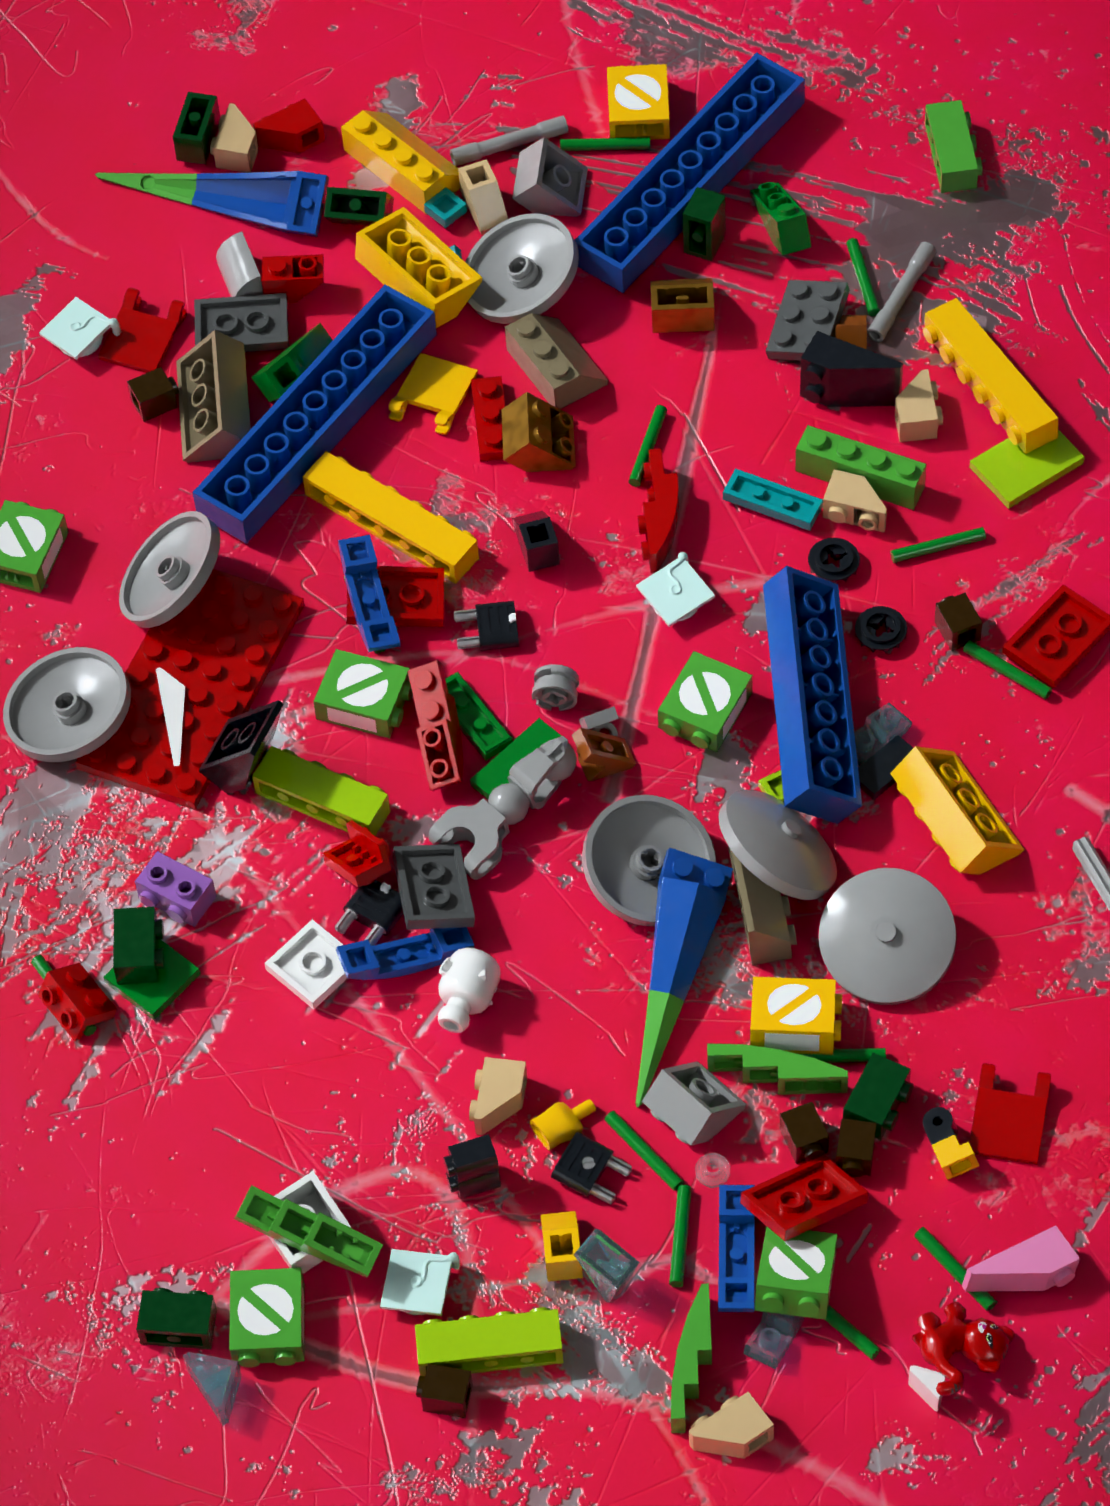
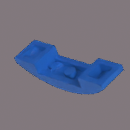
M370 535L338 540L352 609L368 652L400 647L401 642L393 616H390L377 571V558Z
M467 927L430 929V932L373 946L370 945L369 940L336 947V953L347 978L378 980L409 975L441 965L446 958L451 957L458 949L474 948L475 945Z
M719 1185L718 1312H754L755 1216L740 1202L741 1192L755 1185Z

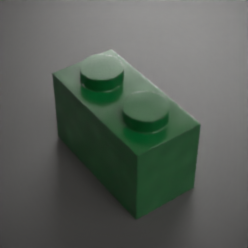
M188 92L173 134L177 161L206 165L211 141L216 135L220 120L217 96Z
M327 187L324 217L332 223L370 226L393 212L394 197L382 191Z
M697 187L683 212L684 253L712 261L726 235L725 195Z
M154 906L114 909L113 969L118 985L158 982V969H164L163 948L158 949L159 940L164 939L163 919H157Z
M872 1053L843 1108V1119L876 1123V1139L881 1141L886 1130L892 1131L899 1117L897 1109L900 1103H907L914 1087V1084L910 1083L911 1069Z
M155 1288L153 1291L142 1290L136 1328L140 1344L211 1349L217 1314L214 1296L199 1290L189 1291L188 1293H176L166 1288Z

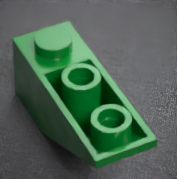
M778 182L762 183L758 188L749 190L773 245L782 255L811 247L806 213Z
M319 323L251 378L269 402L277 400L333 340L322 324Z

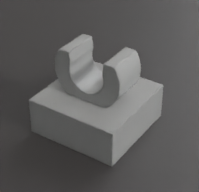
M615 706L579 719L581 728H593L592 730L597 732L605 728L609 731L610 735H618L616 727L609 723L619 719Z

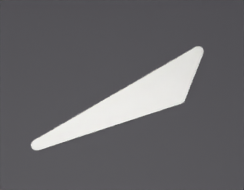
M159 667L156 669L173 764L174 766H179L185 686Z

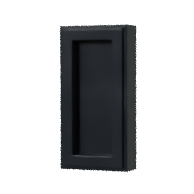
M899 735L894 737L858 767L860 788L873 800L879 797L896 782L890 773L909 754L913 747Z

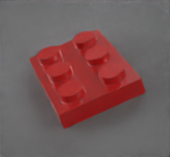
M377 566L390 616H393L396 626L443 627L444 568ZM347 589L346 624L357 625Z
M1063 584L1003 645L1002 654L1052 688H1055L1110 631V615Z
M822 1155L741 1192L740 1203L783 1241H787L868 1203L869 1192L828 1157Z

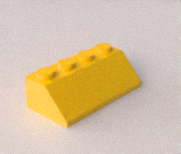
M362 110L341 126L344 151L423 213H425L424 204L445 187L453 193L460 189L458 168L389 114Z
M405 207L356 233L355 259L383 285L386 284L434 311L436 328L457 317L482 283V277Z
M915 746L890 773L897 782L898 791L909 799L915 808V815L926 823L932 832V839L945 850L950 857L949 862L956 871L980 875L1020 855L1024 851L1022 845L954 751Z

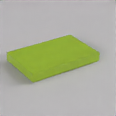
M1058 430V439L1027 454L1007 438L970 460L969 468L1009 509L1084 464V456Z

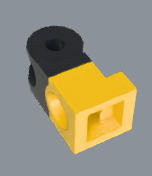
M942 1107L932 1108L927 1111L923 1117V1127L947 1180L978 1167L979 1163L970 1143L967 1142L959 1145L957 1140L958 1129L951 1113Z

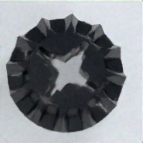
M827 538L819 541L811 548L808 555V563L811 573H815L819 578L830 580L833 583L836 580H844L846 582L849 576L852 574L856 575L860 564V556L856 547L847 540ZM828 554L835 561L839 560V567H835L833 563L828 564Z
M885 606L872 607L862 612L856 620L855 637H858L861 647L867 646L872 652L884 650L887 653L893 647L899 648L903 639H906V621L898 611ZM885 622L886 632L876 637V630Z

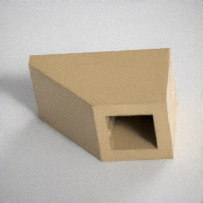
M229 103L226 114H222L220 117L219 133L217 137L212 138L210 153L214 155L216 168L251 173L259 151L256 131L235 104Z
M487 159L458 168L460 192L467 203V207L480 234L484 235L490 229L508 219L497 179Z
M928 369L921 370L896 397L895 421L899 442L937 438L938 425H943L941 406H935L934 401L938 400L936 381H930Z
M834 469L823 498V518L830 519L836 523L860 526L865 530L885 532L887 508L865 476Z
M485 1057L483 1070L477 1069L475 1076V1090H479L477 1100H471L469 1120L474 1121L476 1134L484 1135L522 1109L528 1078L526 1061Z
M749 1392L740 1397L733 1396L722 1404L721 1410L710 1417L708 1415L700 1417L692 1424L689 1430V1445L694 1451L743 1459L774 1439V1424Z

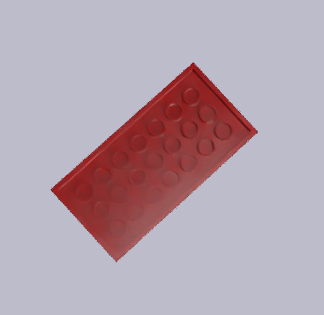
M213 569L200 592L187 607L169 621L149 629L125 672L130 684L131 701L123 723L116 733L102 746L89 754L77 758L75 762L77 770L196 810L211 782L199 772L201 765L226 721L249 711L305 606L304 598ZM159 667L185 686L179 766H174L156 674V669Z

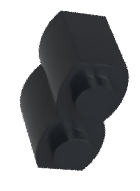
M489 1134L448 1146L449 1155L443 1157L447 1170V1173H445L451 1193L458 1192L459 1198L463 1199L501 1187L498 1160Z

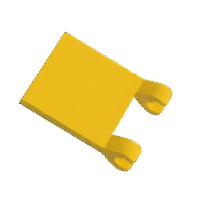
M420 353L398 394L389 403V410L391 411L389 419L401 421L407 405L411 404L438 412L435 417V424H437L435 432L447 435L454 416L471 387V379L476 378L478 370Z

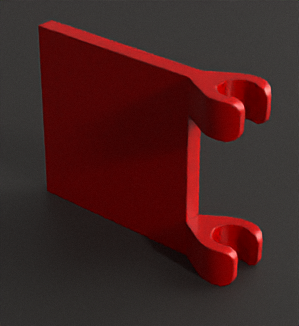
M128 288L116 318L120 324L121 333L116 336L111 328L98 358L99 360L148 373L160 367L178 326L187 315V311L184 309V302L173 300L167 319L139 312L137 310L142 303V298L138 296L140 291L135 288Z
M983 1063L969 1142L974 1155L1038 1165L1051 1074L1043 1072L1037 1074L1034 1096L993 1089L996 1066Z

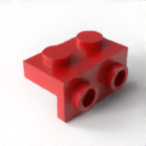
M353 820L346 823L350 839L322 853L325 865L358 888L373 883L376 878L392 870L389 861L391 851L386 841L382 838L379 839L368 828L361 827Z
M81 963L48 971L38 992V996L43 1004L47 1006L74 1041L82 1038L87 1026L113 1019L117 1008Z

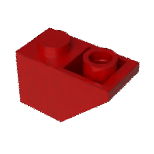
M306 99L290 104L286 108L253 123L258 147L301 153L325 141L323 121Z
M324 254L262 257V286L264 294L286 293L287 303H296L324 282Z

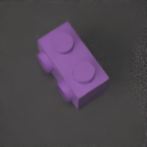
M158 851L135 880L138 898L145 906L157 907L166 912L174 921L178 923L186 922L193 927L196 926L217 897L214 882L211 878Z

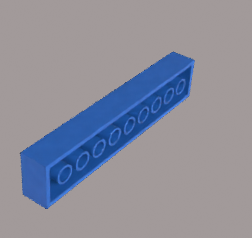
M756 52L575 239L579 252L578 267L624 293L683 231V212L695 189L699 187L719 193L805 103V79Z
M385 284L192 492L196 511L207 516L220 529L247 544L303 482V475L325 451L330 452L437 335L434 311Z

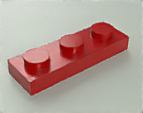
M502 376L471 379L480 462L503 459L501 409L505 407Z

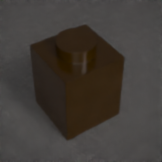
M162 367L127 381L131 401L143 422L178 408L175 396L179 394L177 384L172 376L167 378Z
M966 593L948 596L939 603H936L935 623L951 651L964 647L969 640L974 643L981 640L982 621Z
M813 1102L780 1113V1131L796 1164L803 1161H811L828 1152L829 1135Z
M841 1119L836 1165L850 1177L871 1176L876 1140V1123Z
M428 1364L426 1376L420 1375L416 1396L421 1398L423 1411L466 1418L473 1387L471 1371Z

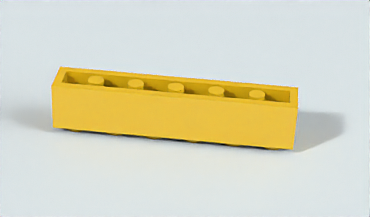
M957 298L925 313L923 334L927 342L936 346L943 361L946 364H951L956 370L959 380L971 388L977 402L987 407L993 421L998 425H1002L1014 445H1018L1027 454L1058 439V417Z
M325 451L303 475L305 495L424 566L444 568V577L455 584L479 559L478 542L470 532L466 530L461 531L454 527L443 516L432 514L419 502L410 501L403 497L392 486L381 484L366 471L361 472L352 467L340 456L335 457Z

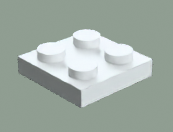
M313 919L264 963L265 969L313 1010L347 979L336 953V947L343 944Z

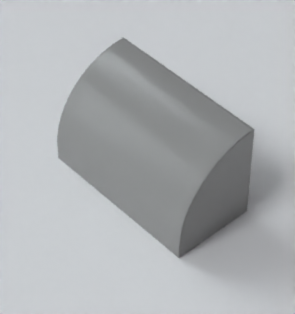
M243 232L236 233L221 244L216 254L217 264L231 297L264 295L261 276Z

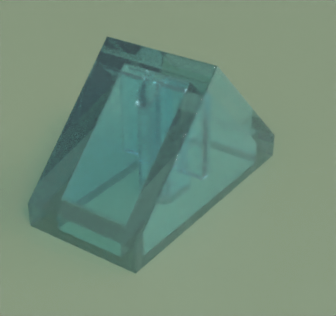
M595 1229L574 1253V1256L603 1299L609 1303L632 1277L640 1263L599 1229Z
M193 1352L184 1354L183 1359L188 1373L222 1426L229 1422L242 1377L238 1361Z

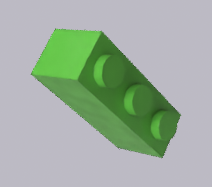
M961 100L926 104L925 128L941 193L976 189L978 176L982 175L983 170L981 158H976L974 153L977 152L976 137L974 134L970 135L969 133L971 129L969 111L964 112Z

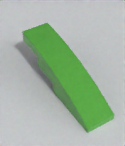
M707 1043L709 1072L742 1071L743 1083L777 1082L778 1095L847 1093L848 1070L816 1058L774 1048L744 1044Z
M253 1185L249 1188L234 1218L300 1251L365 1277H368L383 1246L382 1243L321 1212L317 1215L288 1199L282 1201Z
M709 1283L701 1284L687 1315L677 1348L671 1391V1433H686L685 1399L699 1398L698 1365L712 1364Z

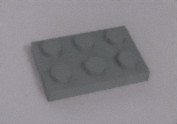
M789 280L766 348L768 359L801 361L803 353L817 331L835 337L836 325L840 323L850 292L848 283Z
M286 293L194 300L195 346L216 330L244 343L245 352L284 350L289 347Z
M460 844L394 846L393 861L406 929L474 927L475 915Z

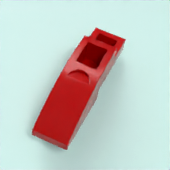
M661 448L650 449L649 462L643 463L645 482L651 481L652 488H647L648 502H643V515L638 516L639 535H646V541L641 542L643 561L649 560L651 573L659 570L671 549L676 534L679 514L678 474H665Z
M436 660L408 670L420 724L416 731L431 791L463 781V751L454 696L448 692L442 663Z

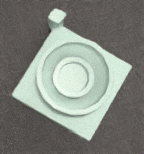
M75 297L39 334L57 346L64 354L77 360L79 357L88 356L95 352L102 343L103 334L110 327L116 336L120 335L121 328L116 318L109 319Z
M680 552L676 560L636 585V588L654 608L656 614L669 627L678 621L690 618L697 612L698 608L715 598V594L690 566L688 555L685 552Z
M392 1249L380 1308L403 1311L412 1315L429 1314L442 1316L451 1268L459 1269V1255L456 1252H451L449 1255Z

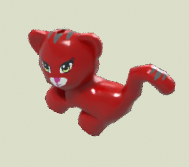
M956 1301L944 1308L947 1319L943 1323L933 1312L922 1314L917 1319L918 1325L922 1330L912 1336V1340L919 1346L924 1360L930 1365L935 1366L943 1376L950 1380L937 1384L936 1391L941 1396L953 1395L963 1388V1373L949 1362L954 1353L961 1352L963 1356L975 1363L982 1372L996 1373L1000 1369V1362L1006 1357L1009 1344L1015 1337L1012 1329L996 1325L994 1322L983 1318L968 1324L963 1323L967 1317L966 1309L961 1303Z

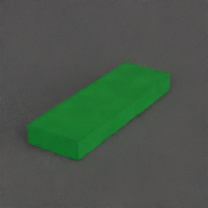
M458 672L446 678L448 692L454 696L460 730L485 761L503 751L513 742L512 737Z
M538 718L470 779L471 786L485 798L489 799V795L494 788L501 784L509 783L507 777L515 763L535 749L540 748L545 742L558 738L561 735Z

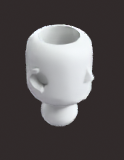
M476 948L458 949L451 957L444 960L439 969V973L442 975L438 986L439 996L446 1005L438 1013V1022L442 1028L449 1032H463L469 1026V1014L481 1013L493 1004L491 1000L497 990L501 976L500 966L490 954Z

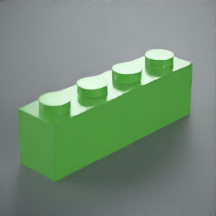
M807 425L796 447V472L827 482L830 481L834 469L865 476L881 500L914 510L925 488L926 463Z

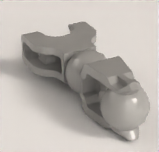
M564 736L545 742L540 748L535 749L511 767L507 777L509 783L501 784L494 788L489 795L488 802L482 799L472 806L461 805L447 810L430 828L429 841L433 845L454 844L458 841H469L475 844L464 858V867L466 874L472 879L478 880L482 878L501 860L502 840L510 833L508 825H515L522 821L528 813L529 807L539 810L546 804L558 789L562 780L568 778L573 773L577 762L576 752Z

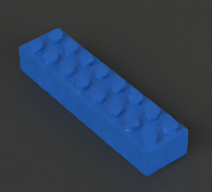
M785 566L763 585L784 807L838 824L862 806L839 587L836 583Z

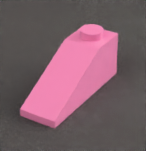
M1055 1225L968 1268L962 1288L965 1292L1045 1291L1055 1285L1062 1287L1075 1277L1074 1273L1080 1258Z

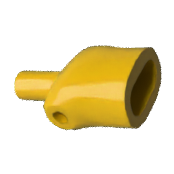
M590 1099L572 1109L564 1102H557L544 1113L531 1119L530 1126L547 1150H551L566 1141L572 1140L577 1131L582 1133L583 1126L580 1120L595 1112L596 1107Z

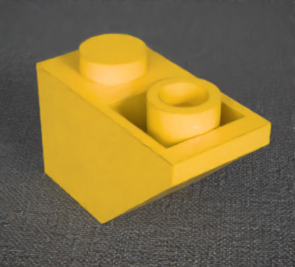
M576 1211L542 1214L541 1224L547 1281L583 1278Z

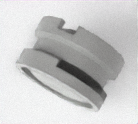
M550 664L538 668L534 673L532 700L536 699L537 706L550 711L551 707H559V711L573 708L577 703L578 693L576 688L579 685V675L573 669L563 665Z

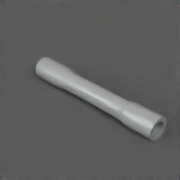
M564 115L539 122L528 128L450 149L453 165L460 166L479 160L487 155L540 140L543 137L549 139L568 133L567 121Z
M922 242L914 253L902 278L883 309L878 312L867 330V336L875 342H882L902 305L921 274L926 271L937 253L936 248L931 243Z

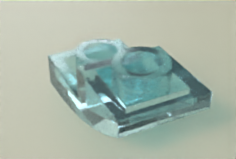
M890 703L867 716L864 726L854 732L859 767L897 735L902 737L912 726V722Z
M763 1312L761 1322L745 1344L743 1354L776 1369L794 1340L805 1317Z

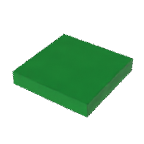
M159 940L158 949L163 948L164 969H158V982L118 985L113 968L103 977L107 985L153 1020L200 975L198 967L162 940Z

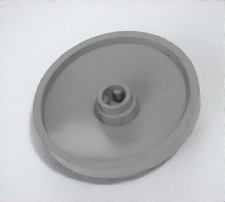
M523 214L499 223L480 238L466 259V263L482 277V283L468 300L469 304L484 319L501 324H511L530 313L542 314L565 294L575 277L578 268L579 252L574 237L562 222L545 214Z
M189 511L174 516L157 528L136 552L125 572L119 593V605L123 615L139 627L151 628L169 621L187 607L208 580L216 563L220 549V532L217 525L201 512Z
M74 647L53 652L30 665L13 683L3 708L5 729L15 746L22 753L33 759L44 762H64L82 757L102 746L116 733L123 723L131 701L130 684L119 663L103 651L87 647Z
M739 790L734 792L721 806L719 826L726 843L739 861L762 882L785 895L802 900H814L822 897L835 883L837 867L829 846L806 818L796 810L784 807L783 801L760 791Z
M635 795L614 802L595 819L584 840L582 864L585 878L591 891L606 909L625 921L653 927L655 926L658 881L666 851L669 848H673L716 862L715 851L704 826L685 807L659 796Z
M898 868L868 870L846 881L828 901L819 926L821 955L833 979L854 997L879 1005L906 1003L929 992L948 971L956 948L957 936L954 917L942 893L920 875Z

